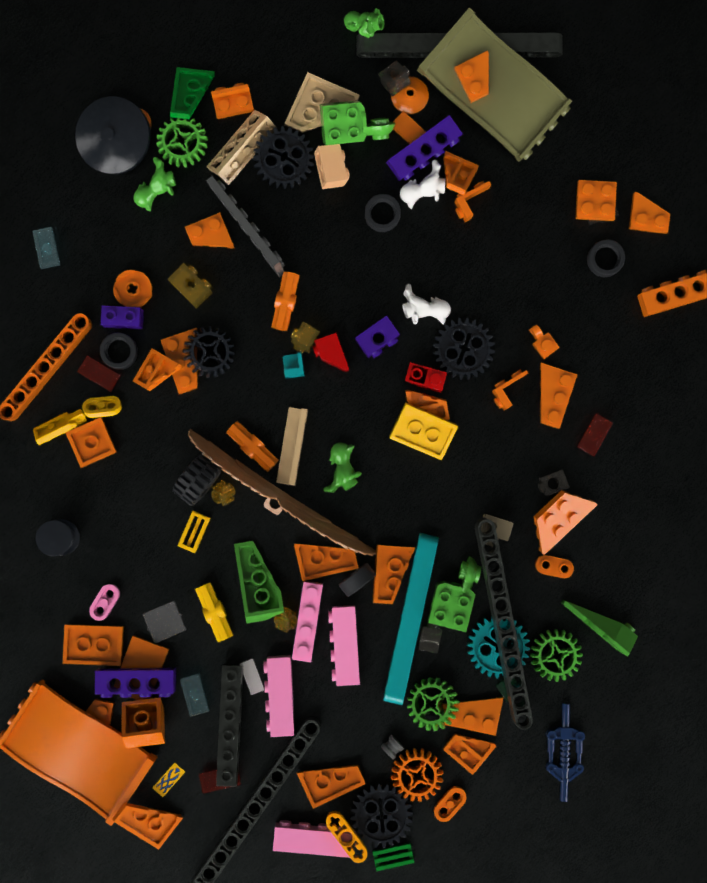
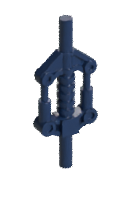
M562 703V726L549 729L546 732L549 762L545 767L550 774L561 782L560 801L568 802V782L584 771V766L581 764V753H583L585 734L581 730H576L570 726V704ZM556 739H561V761L559 764L561 767L553 763ZM573 739L576 740L577 763L569 767V750L571 747L569 746L571 744L569 740Z

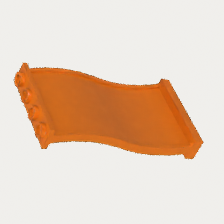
M42 679L38 683L34 682L28 690L30 693L27 699L24 698L19 704L18 709L20 710L17 715L13 714L7 723L9 725L8 729L0 733V749L36 775L84 802L105 818L107 824L112 826L114 824L112 818L124 803H128L158 757L153 753H148L142 747L126 748L121 732L69 702L45 684V680Z

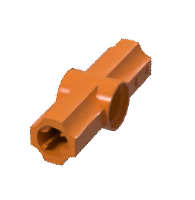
M283 272L280 290L277 292L275 299V312L271 328L288 331L291 313L295 308L296 291L300 275L292 272Z
M238 421L226 432L251 459L257 461L267 472L279 461L265 447L263 442L254 434H251Z

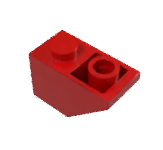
M410 362L405 381L421 388L441 393L447 372Z

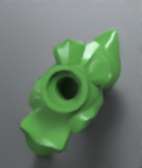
M377 8L374 10V13L364 12L360 14L357 11H350L344 17V24L348 30L352 32L358 31L360 35L370 38L374 36V32L377 30H383L384 18L380 9Z
M157 157L153 158L156 172L152 176L149 185L146 186L145 182L142 185L139 184L134 194V202L137 206L145 208L147 211H151L153 200L157 195L167 191L170 195H174L172 186H176L172 171L165 172L164 162Z
M342 442L333 445L329 460L332 461L331 465L336 463L337 467L334 472L333 482L324 487V492L334 493L339 487H343L347 491L358 483L356 478L361 476L362 473L360 471L355 472L350 464V455L355 447L354 445H347Z

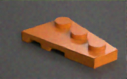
M540 363V423L560 429L577 374Z
M294 543L302 581L359 568L356 554L351 549Z
M376 546V576L374 577L373 603L393 604L415 547Z
M503 697L459 701L458 704H454V707L459 708V711H453L456 719L449 717L452 724L448 726L496 736ZM442 703L444 713L447 709V703Z
M358 765L297 772L313 809L366 784Z

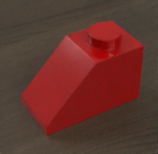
M336 333L314 340L316 345L312 347L316 357L320 356L321 361L340 370L349 371Z

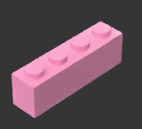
M303 582L292 660L311 662L323 583Z
M355 605L332 606V611H328L329 623H333V631H329L330 642H334V650H331V662H335V669H332V681H336L337 686L360 685Z
M291 655L268 656L267 661L264 662V673H268V681L264 683L265 693L269 694V700L265 701L266 712L270 714V720H266L267 732H270L271 737L294 736Z
M281 820L280 823L276 822L273 851L350 858L326 824H318V826H312L308 822L291 824V821ZM340 825L338 826V831H336L337 833L341 829ZM344 832L341 835V839L344 842H349L352 839V834Z

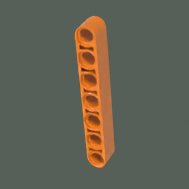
M81 313L72 317L0 405L1 419L6 421L18 419L91 330L92 321L89 317ZM80 319H85V320H86L85 326L82 327V328H79V327H78V322H79V320H80ZM72 333L74 335L73 341L67 343L66 336ZM60 348L62 351L61 355L55 358L54 351ZM48 363L49 370L43 373L42 365ZM32 378L37 379V384L34 387H31L29 384ZM23 392L25 399L19 402L17 396ZM11 407L13 411L12 415L10 417H7L5 415V411L7 408Z

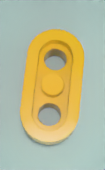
M105 396L87 399L84 401L82 409L85 416L97 418L117 415L121 411L122 405L118 397Z

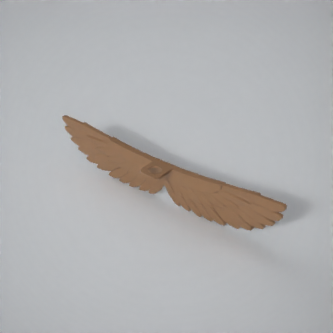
M191 429L188 431L190 441L196 445L195 447L203 452V456L221 467L222 471L232 475V478L241 481V484L251 487L252 491L266 497L264 507L272 513L279 515L284 510L295 519L297 517L302 524H306L313 531L316 530L323 537H328L335 544L338 543L347 550L349 548L363 555H376V550L358 540L357 537L332 524L327 518L274 486L237 459H233L211 441H207ZM276 499L280 507L272 508L270 500Z

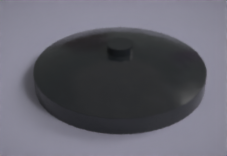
M116 96L103 97L92 102L82 112L76 126V145L81 157L92 168L106 174L126 173L138 166L145 158L151 141L150 125L143 111L131 101Z

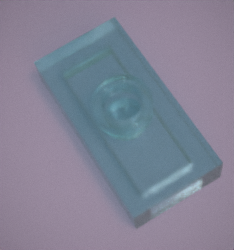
M48 227L32 231L40 268L45 269L59 266L60 261L53 228Z
M200 674L181 678L180 682L190 717L209 712Z

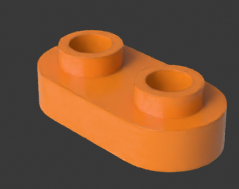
M541 555L535 561L536 570L544 575L569 578L574 571L573 564L566 559ZM544 561L549 563L547 568L542 567ZM563 565L567 566L566 572L561 571Z
M459 786L451 787L436 803L434 814L437 820L441 822L449 821L465 804L467 797L463 788ZM459 793L460 796L459 798L454 799L453 794ZM445 807L447 811L446 813H441L440 809Z

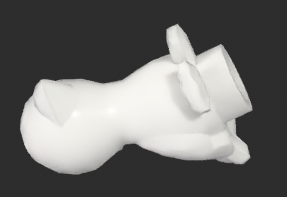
M437 160L432 161L431 173L420 184H416L417 181L414 179V181L410 180L401 188L400 197L403 202L407 203L410 209L423 196H435V200L438 202L439 193L444 194L446 178H439L441 165Z
M411 284L406 285L403 295L406 297L407 303L402 304L406 318L412 317L413 324L416 325L418 318L432 316L444 325L446 318L451 312L448 302L437 297L435 299L431 297V302L429 303L412 292Z

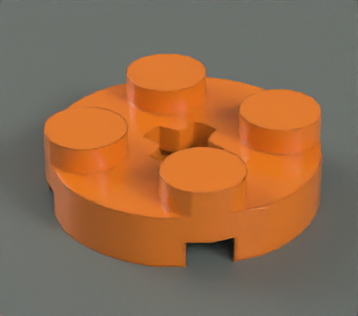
M126 270L116 278L113 293L117 301L125 307H142L152 297V284L144 273ZM132 284L134 287L138 286L135 294L128 292Z

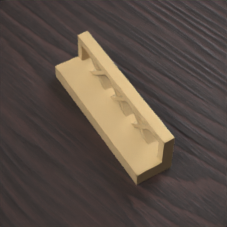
M254 110L206 167L218 175L224 183L229 185L255 155L253 150L259 149L256 142H262L260 136L267 137L266 131L269 130L273 133V128L276 126L266 115Z
M289 407L276 483L296 486L308 414L307 409Z

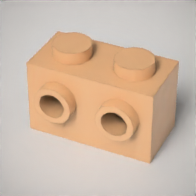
M340 144L318 146L314 156L322 189L344 186L349 179V170L345 168L344 150H341Z

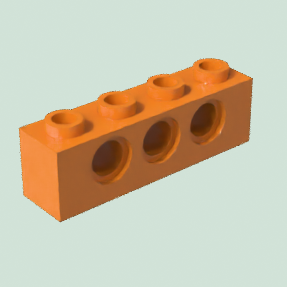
M707 270L696 273L697 276L692 278L689 275L678 278L679 282L671 283V281L661 283L660 287L653 289V286L642 289V293L637 297L643 316L647 317L707 299ZM693 283L700 285V291L694 290ZM675 288H679L682 291L681 297L675 294ZM658 293L663 295L664 302L657 300L656 295Z

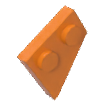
M151 348L133 382L151 391L178 371L182 365Z
M405 390L408 404L445 420H450L446 399Z

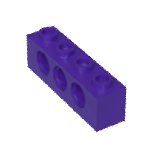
M449 115L390 158L386 163L399 181L403 178L406 181L415 175L413 171L419 167L421 170L430 163L428 160L431 157L438 158L445 152L443 148L448 145L453 147L460 141L458 137L463 133ZM437 134L444 136V143H439L436 140ZM422 145L429 147L430 153L428 155L421 152ZM410 156L414 159L415 163L413 166L407 165L406 157Z
M98 668L95 670V695L101 694V698H110L112 694H120L122 698L132 697V694H140V697H151V694H159V697H171V694H174L176 691V668ZM113 678H116L120 681V688H116L112 685ZM132 678H137L140 681V687L135 688L132 686ZM152 678L159 680V687L156 688L151 685Z

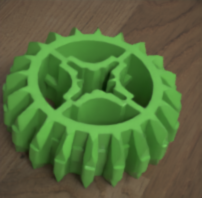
M170 118V124L167 122L163 123L166 127L165 129L159 128L161 134L157 135V139L160 141L156 143L157 147L160 148L158 152L159 154H164L162 157L164 160L169 159L168 163L170 165L175 162L178 168L181 163H183L184 167H187V162H190L194 166L193 160L200 161L199 154L205 155V151L202 149L208 148V145L204 143L208 141V138L203 136L206 131L201 129V123L196 124L194 118L190 121L189 119L182 120L181 118H177V121H174L173 118ZM180 129H189L193 131V133H183L180 131ZM175 132L174 139L167 144L169 136ZM178 135L185 141L186 148L179 142L180 138ZM197 139L195 148L190 152L189 146ZM181 150L185 155H177L171 151Z
M554 629L553 635L550 630H546L547 637L540 633L539 636L542 640H534L538 646H531V649L536 651V653H530V657L536 658L531 661V664L537 665L534 669L536 672L542 670L540 673L541 677L547 674V680L551 681L554 675V680L558 682L561 675V678L565 681V674L572 677L573 673L571 670H579L575 664H582L577 657H582L583 654L576 651L582 647L580 645L574 646L578 640L576 638L571 640L573 636L571 633L565 636V630H561L559 634L558 629ZM554 640L565 641L569 648H558ZM549 642L548 653L541 657L544 646ZM555 650L560 653L558 661L552 657ZM571 653L569 663L565 667H563L564 658L569 656V654ZM554 662L558 670L547 669L543 663Z
M430 677L428 678V683L422 679L421 685L415 684L417 691L410 690V693L414 696L407 698V700L412 701V705H407V708L413 709L409 716L416 715L413 722H419L420 728L425 726L426 730L430 731L432 727L434 731H438V726L441 729H445V723L448 725L452 724L449 717L456 719L453 711H459V708L454 707V704H458L459 700H453V697H456L458 694L457 692L450 693L453 690V686L450 685L446 688L447 681L441 683L440 678H436L434 682L433 678ZM437 688L442 692L433 697L426 690ZM446 697L447 709L444 713V709L442 708V702L445 700ZM420 698L424 700V706L421 710L419 706ZM430 701H436L435 708H430ZM434 712L440 718L431 721L424 716Z

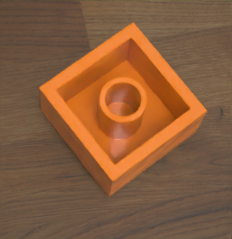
M161 697L122 702V740L126 748L165 744L164 706Z

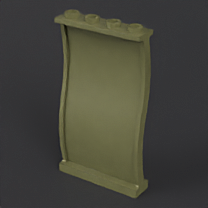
M470 7L417 69L420 74L424 75L447 98L505 146L516 157L518 162L522 159L526 160L533 153L531 148L535 144L539 146L546 138L543 134L547 130L552 131L558 124L556 119L560 115L564 117L571 109L569 104L572 100L568 99L534 66L498 38L475 15V12ZM488 50L489 93L487 96L470 103L454 67Z

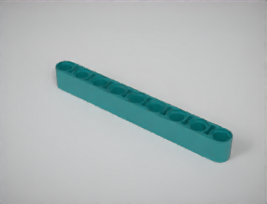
M424 533L419 534L383 698L385 702L403 705L439 537Z

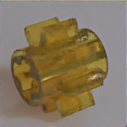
M223 480L212 487L214 490L211 495L216 503H222L225 506L234 500L235 489L232 484H225Z
M284 607L283 613L274 616L275 628L288 633L289 629H294L298 622L295 616L296 612Z

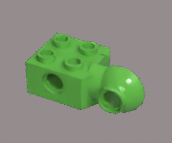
M358 100L320 104L322 137L325 145L363 142L366 136H372L373 140L388 139L389 134L395 127V122H389V118L371 119V123L367 124L365 108Z
M468 556L466 562L462 561L458 579L462 580L461 584L444 580L436 583L427 619L428 623L463 632L467 631L476 595L472 591L473 582L478 583L482 566L477 565L474 558Z

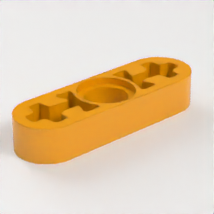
M330 812L326 817L328 829L352 861L356 863L365 861L367 858V848L340 812ZM331 817L339 818L338 823L341 829L338 833L336 832L338 831L337 825L335 823L330 824ZM350 832L352 834L351 841L344 842L341 839L342 833ZM355 841H357V843H355V847L358 850H363L361 857L359 855L354 856L355 849L352 847V845Z

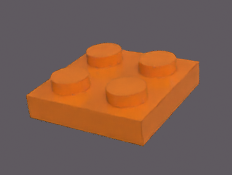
M578 180L576 219L614 221L617 182Z
M102 417L66 432L80 468L117 453Z

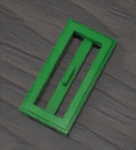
M410 842L372 850L376 871L414 863ZM408 849L407 852H402L378 858L377 856L384 853ZM409 856V858H407V859H402V860L393 861V862L384 863V864H380V865H379L380 862H385V861L394 860V859H398V858H403V857Z

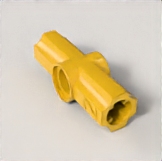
M211 582L196 588L195 591L202 604L204 617L207 623L211 625L216 640L220 642L233 636V632L226 619V611L222 602L218 600Z

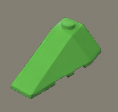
M254 542L234 544L246 622L265 621L283 613L284 607L281 591L277 587Z
M565 600L560 602L617 651L625 656L630 654L638 638L634 633L635 629L626 622L624 625Z

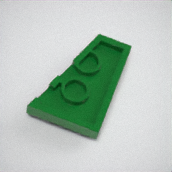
M177 67L170 117L191 118L215 77V71Z

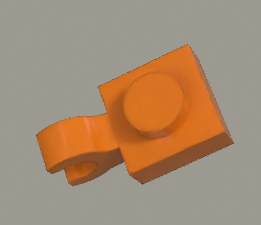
M538 325L529 329L536 339L532 345L542 359H545L560 348L549 332L543 335Z

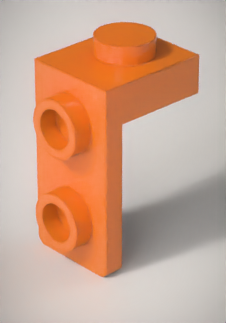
M484 181L479 182L474 186L473 190L466 191L465 195H457L454 202L457 207L455 210L460 219L463 218L464 222L471 220L473 217V213L466 201L488 190L491 186L490 181L486 183Z
M518 370L511 375L512 379L508 382L502 380L494 385L496 389L492 392L496 397L494 401L499 409L503 408V410H506L513 406L503 389L527 375V370L524 372Z

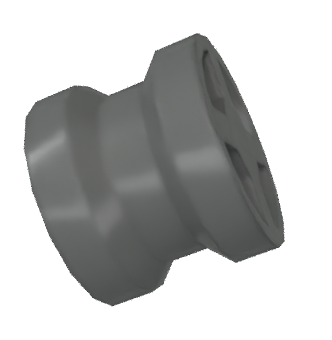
M392 734L386 743L380 745L393 760L397 757L399 751L405 749Z

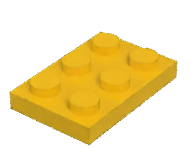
M405 402L389 437L392 440L442 460L458 425Z

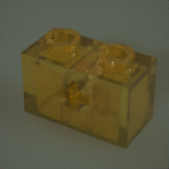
M183 263L168 278V281L197 309L212 294V291L209 289L211 285L204 278L200 280L196 276L198 272L191 265L187 267ZM189 281L194 282V288L189 287Z

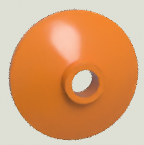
M404 77L398 80L391 92V100L395 108L400 112L404 111L406 114H415L423 110L429 98L427 86L416 77ZM413 91L414 94L412 96H408L407 92Z

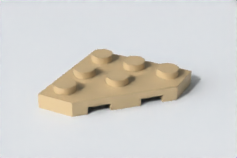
M307 72L285 121V126L291 127L293 130H299L300 133L320 127V104L355 101L359 99L360 95Z

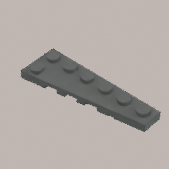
M213 176L206 181L235 221L239 222L245 234L250 236L255 247L261 250L265 260L280 278L283 272H285L283 269L285 265L279 254L269 249L271 245L264 236L261 238L258 235L259 229L253 222L249 223L247 221L248 215L242 208L238 209L236 207L237 201L231 194L227 195L225 193L226 187L220 180L216 181Z

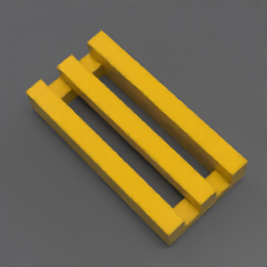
M192 511L177 546L196 553L211 518ZM197 516L198 519L187 542V545H184L183 543L194 520V517ZM204 519V524L200 530L194 547L191 548L190 546L201 523V520Z

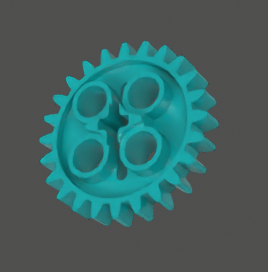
M491 615V621L488 622V620L483 618V625L477 622L478 630L471 629L475 635L468 636L473 641L467 643V646L472 647L467 653L474 655L470 661H477L474 666L476 669L482 667L480 671L482 674L487 670L488 677L495 673V677L498 679L500 673L503 675L502 666L496 662L499 651L498 649L495 651V646L484 640L486 636L497 643L496 638L491 637V631L494 629ZM501 620L499 623L500 628L506 627L508 620ZM519 625L515 627L522 665H525L522 659L529 658L525 651L530 650V648L525 646V644L530 642V640L523 638L527 635V632H520L523 626ZM506 638V639L504 640V642H503V646H504V647H507V642H508L511 638ZM482 645H489L490 651L487 654H481L480 648ZM515 657L507 660V666L515 663Z

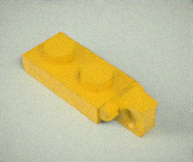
M81 409L70 414L65 412L33 428L37 444L41 445L76 426L82 425L87 421L86 416Z

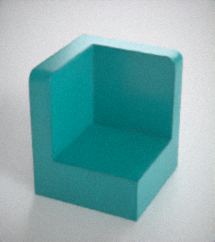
M301 352L283 356L286 379L305 376Z

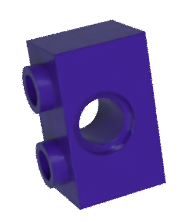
M102 306L101 325L104 328L143 329L144 310L140 307Z
M385 316L355 337V341L368 358L371 356L376 358L383 353L381 349L385 346L391 347L396 344L400 334L389 318ZM376 334H381L384 337V341L379 344L375 343L373 337Z

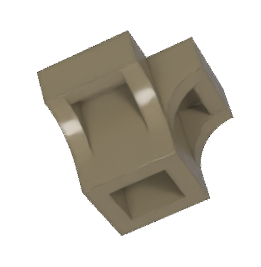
M484 514L483 518L489 519L495 524L498 539L508 541L514 523ZM487 522L481 525V531L485 533L489 530ZM492 542L486 543V545L493 547Z

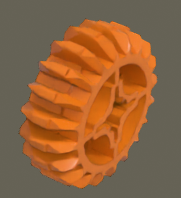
M413 748V754L406 750L407 756L404 757L400 754L401 762L395 760L394 764L398 767H392L391 769L392 772L397 773L391 775L392 780H397L393 783V786L399 787L397 789L399 794L405 791L403 798L411 795L410 800L414 801L415 796H418V801L421 802V796L425 795V799L428 800L429 792L433 796L436 795L433 788L438 790L441 788L436 782H443V778L439 777L444 774L443 770L439 769L442 765L440 762L435 763L438 759L436 756L430 759L432 754L430 751L424 755L423 748L420 749V754L417 753L416 748ZM414 760H422L416 766L406 765ZM427 763L433 769L432 780L424 773ZM402 770L406 771V774L410 776L408 786L401 779ZM421 770L420 774L423 777L417 776L415 779H413L414 774L412 773H418V771ZM419 783L427 785L422 789H413Z

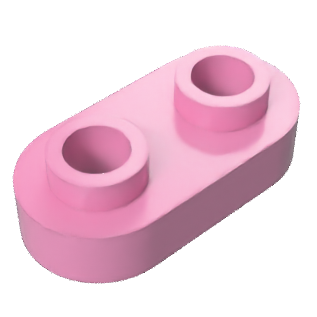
M108 584L101 588L89 610L93 619L100 621L109 616L120 597V590L116 585ZM109 590L113 591V597L108 596ZM98 607L103 608L104 612L102 614L98 613Z

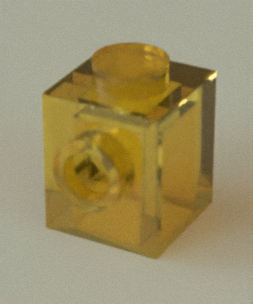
M303 322L300 328H295L291 334V342L294 344L293 348L302 354L304 351L309 353L315 343L314 340H317L320 331Z

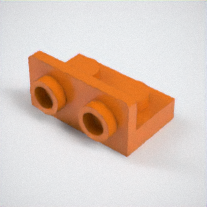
M237 83L233 87H219L211 92L217 119L254 111L248 84Z

